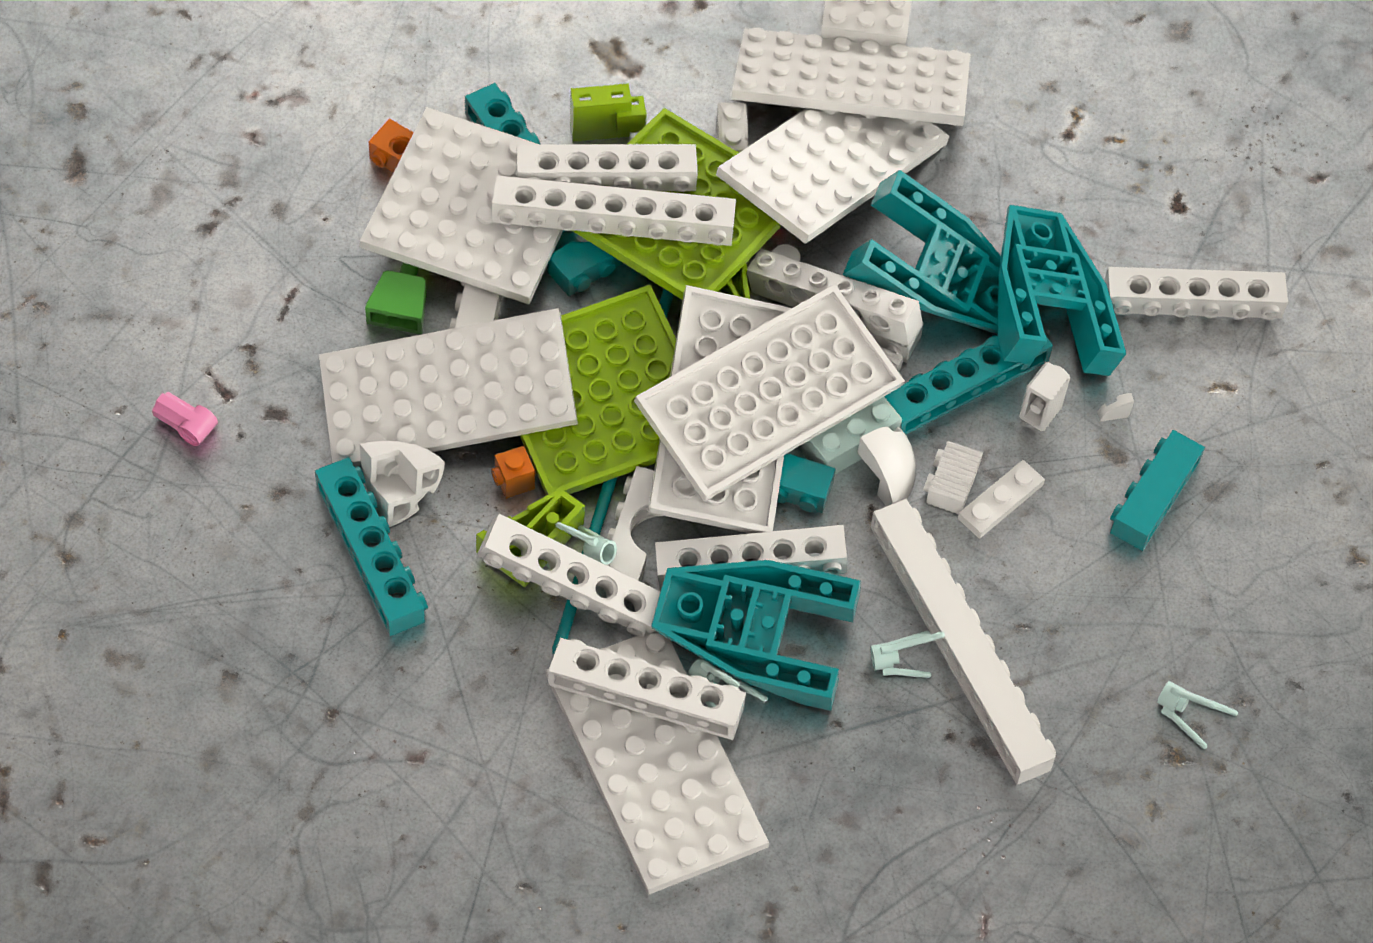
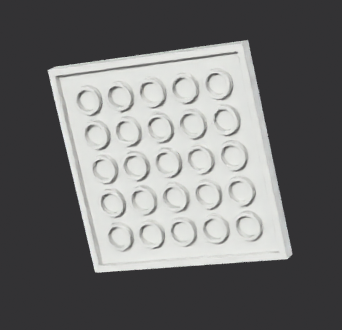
M426 107L360 239V248L530 304L563 230L492 222V200L496 175L517 177V145L540 144Z

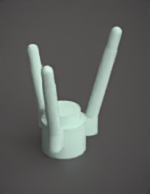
M556 523L558 529L585 541L583 552L586 556L604 565L612 563L617 552L614 541L605 539L582 525L577 530L563 523Z
M924 631L888 643L871 645L870 653L873 669H882L883 676L900 675L931 678L932 674L930 672L894 668V664H899L898 650L943 638L945 633L930 634L929 631Z
M701 657L689 669L688 675L691 677L695 675L702 676L715 684L723 680L764 702L768 700L766 695ZM705 702L709 708L716 706L713 702Z
M1168 681L1157 700L1158 704L1164 706L1161 714L1169 717L1202 749H1206L1207 744L1175 713L1176 710L1182 713L1190 700L1232 716H1237L1238 711L1188 692Z

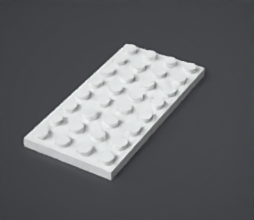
M744 28L731 100L963 126L971 53H963L959 50H935L931 47H909L903 44L883 46L872 40L856 43L851 42L845 37L830 40L822 39L817 34L803 35L794 34L789 31L776 32L767 31L762 28Z
M806 108L720 165L716 176L806 244L873 197L881 181L898 170L906 174L946 146L950 136L931 122Z
M834 284L639 394L634 402L705 502L898 389L905 381Z
M686 285L670 377L791 308ZM660 439L648 512L749 534L771 532L774 527L784 455L704 502Z
M559 308L319 354L332 463L350 457L354 467L361 466L360 444L373 441L406 442L435 452L578 424Z
M654 631L652 634L646 632L644 637L635 636L606 647L616 652L617 655L627 658L638 657L645 660L648 664L658 667L668 666L681 674L687 675L670 639L657 631ZM582 665L579 667L581 670L584 671L593 669V667L589 665ZM549 669L546 670V677H547V679H548V670H549ZM613 674L610 676L614 680H620L624 678L622 675ZM644 683L640 685L645 689H652L655 687L650 683ZM551 686L648 895L768 848L769 841L717 735ZM680 692L671 694L675 698L685 697V695Z

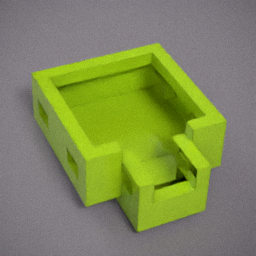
M629 83L571 88L572 142L630 137V133L640 132L646 126L647 113L644 96L631 97ZM612 95H623V97L612 98ZM580 98H591V100L580 101ZM632 102H638V104L632 105Z

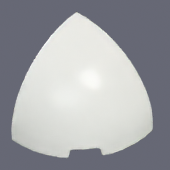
M886 426L860 437L858 455L880 479L877 496L886 506L907 499L915 482L916 461L912 446L902 429L897 427L895 431H892Z
M373 441L360 444L361 466L367 490L373 492L378 505L376 511L379 517L384 516L389 527L395 526L415 514L419 510L418 502L428 491L434 493L443 475L445 462L430 450L400 441Z

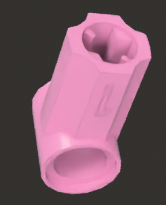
M170 392L162 393L152 409L153 416L175 428L187 443L196 447L204 441L218 424L216 416L210 410L201 405L193 407Z

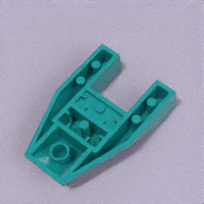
M901 170L896 171L881 181L871 206L925 242L916 267L913 268L870 239L851 252L843 276L919 301L920 310L998 334L999 268L1001 255L970 218Z
M1010 204L1007 208L999 268L998 340L1004 361L1031 365L1047 343L1037 304L1066 308L1083 372L1110 376L1127 353L1107 284L1062 213Z
M771 560L667 568L651 627L653 630L738 680L799 704L831 711L839 682V669L777 654L789 609L853 623L860 597L861 580Z

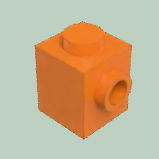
M524 446L495 455V468L491 469V473L496 486L501 487L506 499L535 489V469Z

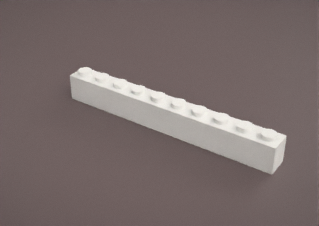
M904 499L874 511L870 526L930 633H945L943 638L936 639L935 642L1016 785L1051 771L1056 757L1053 744L1049 739L1045 740L1042 735L1037 716L1034 713H1030L1027 709L1022 690L1018 686L1015 687L1012 683L1007 664L1003 660L1000 661L997 657L992 638L988 634L985 635L981 629L977 612L973 608L970 609L966 603L962 586L959 583L955 584L950 575L951 570L945 558H940L936 551V543L930 533H926L921 525L922 520L918 510L912 508L908 500Z

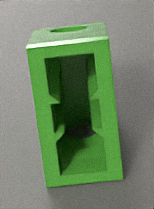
M402 263L399 272L390 270L383 272L365 306L366 324L419 335L423 334L426 279L417 276L418 267Z

